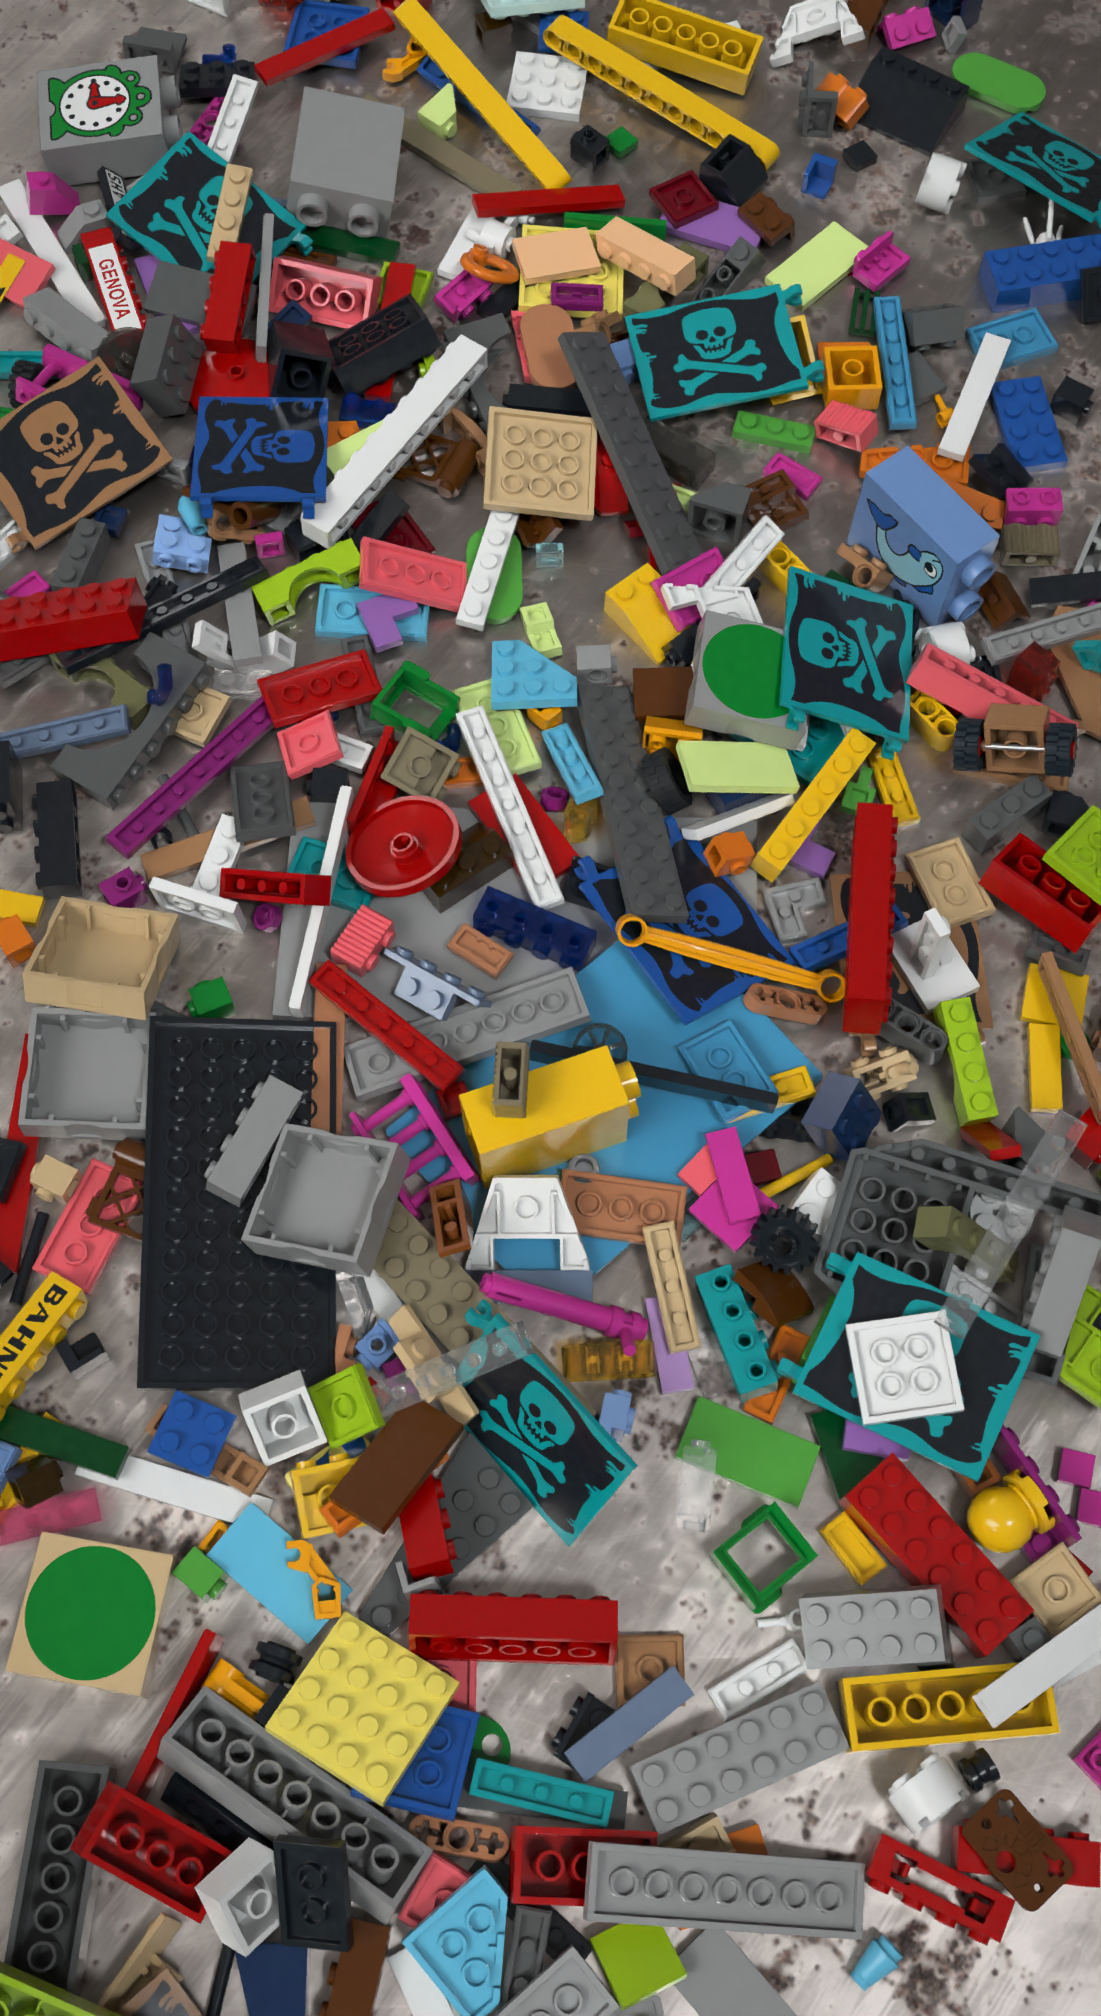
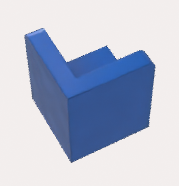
M815 152L805 170L801 192L824 200L835 180L838 160Z

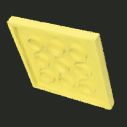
M522 224V237L574 228ZM588 230L601 264L600 273L526 285L520 270L518 311L526 312L536 305L551 304V282L603 285V310L607 309L608 314L618 310L622 321L624 269L598 255L596 242L598 230ZM565 310L570 317L588 318L597 313L595 311Z
M344 1611L265 1725V1731L383 1807L459 1689L460 1682Z

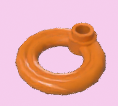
M474 244L473 248L463 253L460 258L461 266L471 275L482 280L497 284H512L519 279L520 273L515 265L499 256L488 253V248L484 245ZM488 265V266L494 267V268H496V269H498V270H500V271H494V270H491V269H487V268H485V266Z

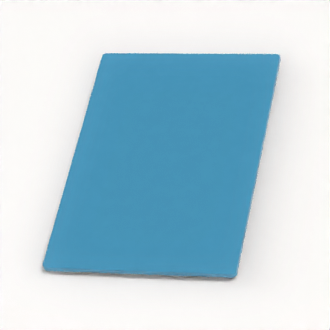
M620 940L575 975L589 1011L591 1022L538 1040L584 1051H591L607 1045L611 1057L692 1074L679 1054L678 1046L731 1019L768 1076L806 1065L814 1087L823 1078L822 1073L766 1015L756 1014L747 1009L743 1003L744 994L685 1026ZM496 1055L463 1066L466 1072L457 1082L464 1080L468 1092L493 1084ZM529 1060V1071L549 1064ZM639 1084L641 1097L636 1098L639 1116L628 1119L627 1140L589 1155H592L598 1161L600 1167L599 1174L687 1186L677 1177V1174L707 1144L706 1133L736 1126L743 1149L797 1102L776 1108L773 1114L764 1112L724 1125L708 1099ZM435 1088L428 1095L444 1118L435 1094V1090L438 1088ZM416 1105L387 1127L386 1134L389 1139L418 1119L417 1116L420 1114V1111ZM460 1116L446 1121L479 1173L465 1134L463 1117ZM425 1129L401 1147L412 1160L434 1145L433 1141L437 1138L431 1129L429 1131ZM440 1155L418 1170V1172L428 1184H431L447 1173L453 1163L448 1155L444 1157ZM570 1161L529 1175H558L561 1182L563 1169H568ZM482 1179L473 1186L464 1182V1180L461 1181L471 1206L474 1236L490 1189L484 1188ZM689 1187L687 1188V1196L693 1192ZM580 1236L590 1262V1270H593V1276L632 1244ZM495 1239V1261L503 1270H561L560 1239Z

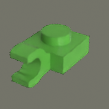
M862 766L857 783L848 781L839 811L856 815L857 802H873L876 789L868 787L873 773L872 768Z

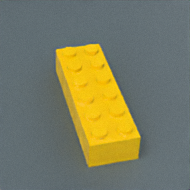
M620 0L607 32L608 42L638 60L743 96L760 58L764 39L763 36L658 0Z
M1018 1663L842 1678L837 1681L843 1733L850 1746V1749L846 1750V1754L1060 1733L1053 1687L1048 1688L1007 1720L993 1728L972 1696Z

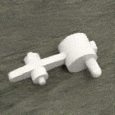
M533 214L504 216L507 218L504 223L490 218L485 223L481 232L468 228L465 231V235L467 238L486 246L488 253L506 259L514 251L512 239L516 238L515 228L519 224H534L536 218L533 217Z

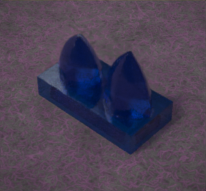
M351 391L343 397L339 421H357L359 428H367L383 420L387 414H391L396 409V403L385 402L381 398H377L374 401L364 400Z

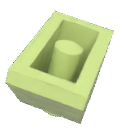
M450 83L443 87L417 112L418 124L445 141L452 138L457 131L453 85Z

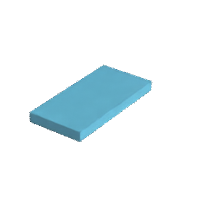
M320 584L315 635L319 637L348 638L368 634L357 609V603L383 594L360 589L359 586L344 589L340 585ZM417 603L419 614L395 621L403 641L427 642L430 606Z
M251 1502L206 1556L309 1645L329 1620H315L311 1588L315 1582L308 1573L288 1568L287 1562H295L300 1558L299 1550L286 1549V1541H295V1539ZM332 1572L340 1583L342 1604L353 1589ZM323 1583L317 1587L319 1589L318 1601L335 1600L334 1587L325 1586Z

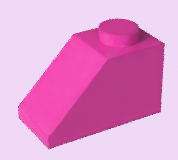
M26 172V197L30 215H70L74 208L80 205L78 192L53 172Z

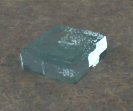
M563 543L536 544V568L563 567Z

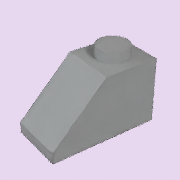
M101 199L76 206L57 231V236L66 254L72 253V245L78 243L84 249L80 234L109 226L111 228Z

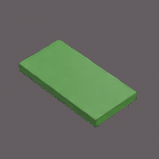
M698 1396L675 1459L798 1509L821 1446Z

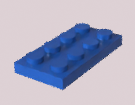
M1041 376L995 382L989 397L1006 447L1028 473L1066 468L1068 459Z

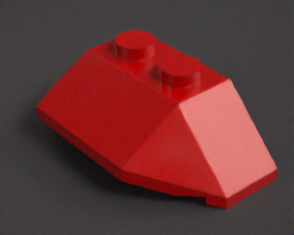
M597 430L594 509H596V512L601 517L628 514V497Z

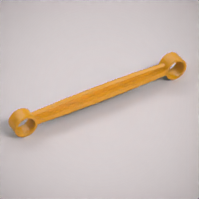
M631 913L621 916L615 926L616 935L619 940L628 947H637L647 943L725 968L813 989L827 1002H837L844 997L845 978L834 969H825L818 974L745 950L646 925L640 916ZM628 921H639L642 926L640 936L634 940L625 939L621 935V929ZM831 976L838 977L840 979L838 991L832 995H824L821 990L823 981Z

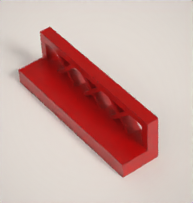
M385 726L346 820L349 837L365 815L381 804L397 797L400 788L380 778L400 742L395 740L394 727Z

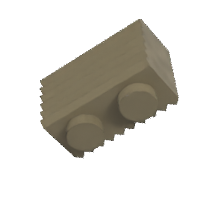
M1020 523L1003 525L999 537L1000 565L1056 567L1061 555L1058 526L1046 523L1032 526L1029 524L1025 526Z
M502 1041L496 1043L491 1101L495 1117L526 1118L530 1058L528 1043Z

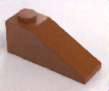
M460 1179L429 1187L440 1258L472 1249L474 1225L471 1206Z

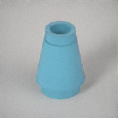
M183 495L179 499V513L193 535L200 536L205 534L208 528L206 518H201L200 502L190 501V498Z
M882 1934L877 1940L875 1938L872 1939L850 1975L866 1991L869 1987L899 1968L898 1962L903 1956L891 1941Z

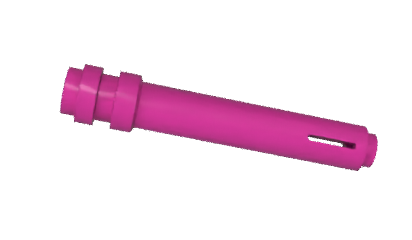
M493 1271L490 1274L484 1273L480 1282L479 1291L483 1292L485 1297L598 1330L606 1337L619 1338L626 1356H633L636 1353L635 1342L641 1343L648 1331V1319L642 1317L641 1313L632 1310L627 1313L624 1308L616 1305L604 1306Z

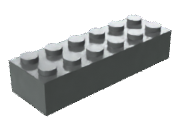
M39 1760L4 1963L80 1997L101 1868L80 1857L70 1847L108 1781L115 1784L117 1769L107 1766Z

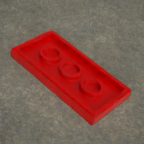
M365 649L257 679L258 688L274 729L306 720L326 710H329L331 713L372 701L382 691V687Z
M515 773L512 775L554 876L557 879L570 871L573 856L579 855ZM486 791L468 801V807L478 821L496 830L508 845ZM512 855V866L521 877Z

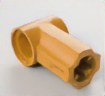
M220 1658L200 1687L207 1686L254 1721V1717L270 1697L245 1679V1674L222 1658Z

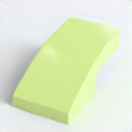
M547 602L521 607L520 614L530 647L547 658L562 655V646L554 629V619Z

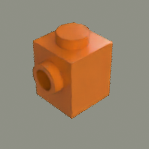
M744 831L724 832L714 836L703 852L715 877L744 873L756 855Z

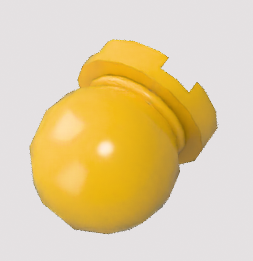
M1015 1469L1003 1477L1004 1486L995 1485L982 1490L971 1500L967 1511V1524L974 1540L986 1550L1002 1554L1018 1550L1031 1539L1033 1530L1043 1534L1055 1526V1517H1048L1044 1506L1049 1504L1047 1499L1028 1475L1023 1479L1019 1476V1469Z

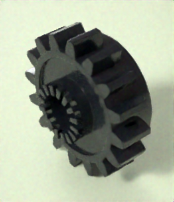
M782 1204L778 1210L769 1207L766 1215L761 1213L756 1221L757 1223H754L751 1229L753 1236L750 1240V1245L757 1246L753 1255L754 1257L762 1256L764 1258L761 1264L763 1267L769 1263L772 1264L773 1273H776L779 1268H784L785 1275H789L792 1268L798 1273H802L805 1265L808 1267L812 1266L814 1257L818 1256L821 1248L818 1245L822 1235L816 1234L818 1224L812 1223L809 1219L810 1214L801 1213L799 1207L795 1206L794 1209H790L785 1204ZM784 1237H786L785 1239L788 1238V1239H789V1242L784 1241L782 1238H784Z

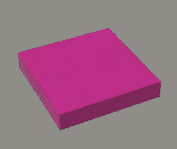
M717 1180L689 1208V1213L735 1254L753 1236L751 1229L754 1223H757V1219L730 1226ZM752 1183L760 1212L766 1215L769 1207L777 1210L778 1205Z

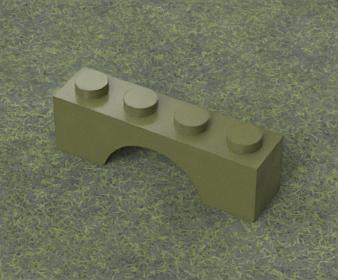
M683 242L678 249L695 257L696 279L685 289L694 290L707 276L709 255ZM643 281L638 291L632 297H628L623 305V324L626 325L625 316L665 308V302L661 297L667 292L648 281Z
M55 653L49 655L55 671L75 686L86 681H101L112 686L115 689L111 701L112 707L126 704L129 708L131 729L135 731L144 721L152 704L154 690L149 685L145 684L143 686L137 682L136 677L129 670H121L117 667L115 661L110 656L68 676Z
M953 1206L918 1207L913 1234L914 1239L929 1249L950 1252L966 1258L964 1272L981 1283H1014L1015 1274L1019 1267V1252Z

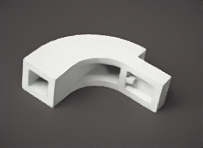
M201 620L195 623L192 648L206 655V664L216 669L238 675L266 676L281 673L294 667L297 642L275 630L259 637L263 663L235 668L230 635Z

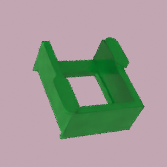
M404 661L402 666L371 703L370 719L372 721L375 719L385 726L394 727V731L401 735H404L407 727L410 726L438 742L456 719L455 714L459 712L461 697L429 680L430 673L411 661ZM405 690L442 711L430 728L411 718H406L391 709Z
M775 1501L770 1506L762 1505L743 1520L741 1524L742 1529L710 1555V1558L754 1614L762 1613L782 1595L781 1587L818 1557L815 1550ZM768 1519L800 1560L761 1592H758L727 1551Z

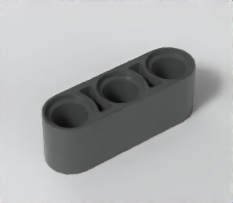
M891 997L887 1023H881L880 1036L898 1048L908 1050L914 1058L924 1064L933 1065L938 1063L948 1043L946 1033ZM900 1027H907L911 1032H905ZM926 1043H932L937 1048H930Z

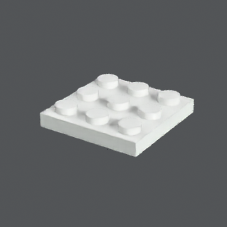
M517 51L506 102L524 116L579 122L588 71L564 56Z
M945 1310L847 1324L845 1326L863 1426L964 1411Z

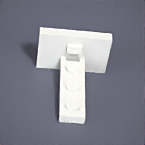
M225 814L221 815L191 888L153 876L149 888L160 908L244 933L247 921L238 902L220 897L221 868H235L245 842L237 843L234 817Z
M936 908L924 912L922 920L891 934V937H894L891 960L926 1015L932 1013V1010L940 1002L967 997L978 992L980 988L979 983L949 938L951 934L949 922L944 916H940Z

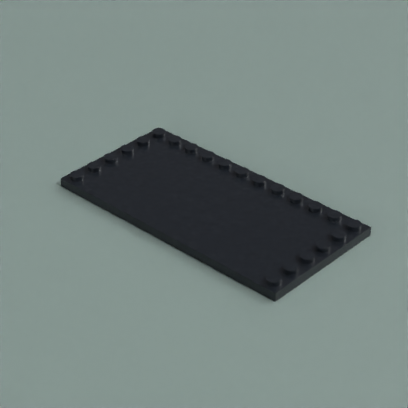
M150 1016L137 1391H248L297 1370H301L307 1388L336 1374V1270L259 1255L241 1240L256 1198L266 1182L269 1163L275 1148L240 1207L206 1190L207 1178L204 1177L210 1163L213 1160L218 1162L224 1153L220 1151V1148L227 1135L231 1134L234 1136L239 1127L236 1121L244 1107L250 1109L255 1101L251 1096L260 1081L265 1084L270 1075L303 1092L301 1103L289 1124L310 1127V1120L315 1117L318 1110L316 1102L311 1098V1091L318 1081L316 1072L312 1070L313 1059L318 1053V1047L313 1041L314 1028H330V1133L336 1135V1022ZM312 1074H313V1076H314V1083H313V1085H312ZM311 1103L314 1105V1112H313L312 1115H311Z

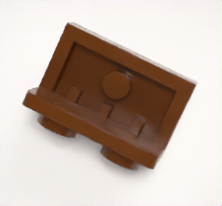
M761 191L737 209L738 217L771 247L784 236L789 240L795 237V221L793 217L787 212L784 213L777 206L773 198L767 197Z
M520 513L516 526L521 543L528 548L544 550L564 529L558 517Z

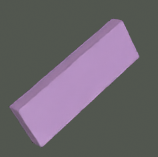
M657 1297L645 1299L661 1394L666 1395L694 1390L688 1352L669 1354Z

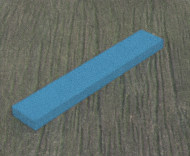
M900 296L874 297L873 310L889 430L916 429L917 417Z

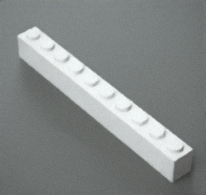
M462 334L454 342L449 343L440 359L435 360L426 375L416 381L412 391L407 396L405 395L401 398L398 407L391 414L386 415L382 425L376 432H372L368 436L366 443L360 450H356L353 453L349 463L343 469L337 471L334 480L326 488V502L315 503V519H303L302 512L300 520L303 535L327 549L340 539L488 367L487 348Z

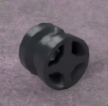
M982 1747L976 1750L974 1756L970 1759L962 1758L957 1761L962 1776L974 1793L982 1791L984 1784L988 1782L995 1783L1000 1780V1774L994 1761Z

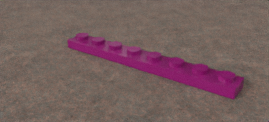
M262 696L106 835V842L126 859H130L267 734L274 726Z

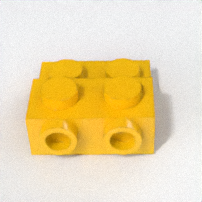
M348 1453L328 1456L330 1462L328 1464L317 1466L314 1459L296 1463L297 1470L289 1471L302 1539L334 1533L319 1509L330 1501L328 1496L355 1464L358 1457L349 1459ZM362 1522L355 1528L366 1526V1524Z

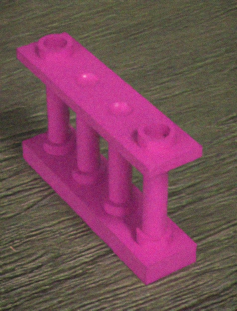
M48 343L43 348L42 365L44 369L32 382L20 376L16 378L15 400L23 404L46 390L43 386L53 375L64 379L89 362ZM112 373L140 412L143 409V398L130 385V380Z
M408 1073L399 1079L405 1087L401 1090L402 1094L365 1120L354 1111L349 1114V1117L354 1123L350 1127L355 1136L376 1139L371 1131L407 1105L413 1106L415 1104L420 1111V1114L417 1116L418 1119L387 1141L399 1143L402 1146L425 1129L427 1131L431 1129L437 1139L433 1141L434 1145L410 1161L404 1180L440 1155L443 1157L448 1155L453 1163L447 1173L413 1196L404 1182L402 1183L399 1192L400 1202L417 1220L421 1221L426 1217L419 1206L430 1200L429 1187L458 1178L460 1181L464 1180V1182L473 1186L482 1178L421 1082L413 1074Z

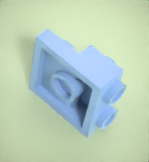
M159 514L153 546L152 565L207 574L212 537L207 532L200 536L193 535L183 518Z
M618 1389L612 1390V1393L605 1392L599 1423L616 1442L622 1443L624 1434H631L636 1408L630 1407L632 1394Z

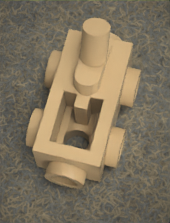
M896 1045L878 1050V1057L869 1060L868 1056H862L851 1060L852 1066L844 1069L847 1076L861 1079L860 1075L865 1073L867 1079L863 1084L872 1098L876 1100L881 1097V1092L889 1089L892 1092L905 1089L909 1086L908 1082L917 1079L916 1073L919 1071V1066L912 1053L908 1052V1050L897 1049Z

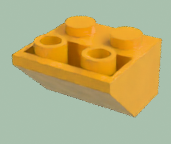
M647 716L642 748H646L647 755L666 747L674 754L680 764L675 748L678 740L702 741L703 728L686 725L683 720Z

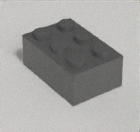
M175 314L147 319L130 380V385L160 418L187 412L203 351L200 343Z

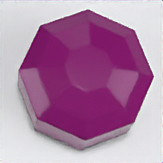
M546 787L541 793L540 804L549 811L558 812L565 810L568 805L569 793L561 787Z
M267 902L257 906L253 915L255 928L269 933L280 927L283 918L280 907Z

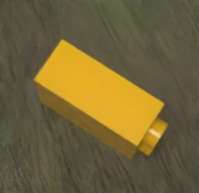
M605 1045L529 1071L526 1118L495 1117L491 1103L493 1084L459 1095L465 1134L484 1188L488 1189L491 1186L494 1175H529L570 1161L574 1156L584 1153L590 1154L625 1142L627 1140L628 1119L639 1116L636 1098L641 1097V1091L630 1061L627 1060L614 1064L608 1046Z

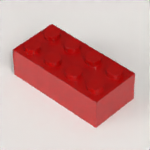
M1020 832L992 860L978 884L1076 954L1101 926V906L1044 862L1042 858L1047 851Z
M108 1781L70 1847L80 1857L200 1924L207 1912L194 1887L232 1853L231 1850L111 1781Z
M511 1825L508 1902L512 1904L584 1906L589 1841L657 1846L658 1832Z

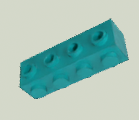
M731 1264L694 1276L697 1293L740 1402L743 1403L776 1391L778 1388L777 1379L781 1378V1375L776 1373L778 1365L775 1359L769 1361L765 1349L769 1348V1344L764 1331H757L753 1321L757 1319L756 1312L752 1310L753 1303L751 1300L745 1301L742 1291L745 1289L733 1280L736 1273H734Z

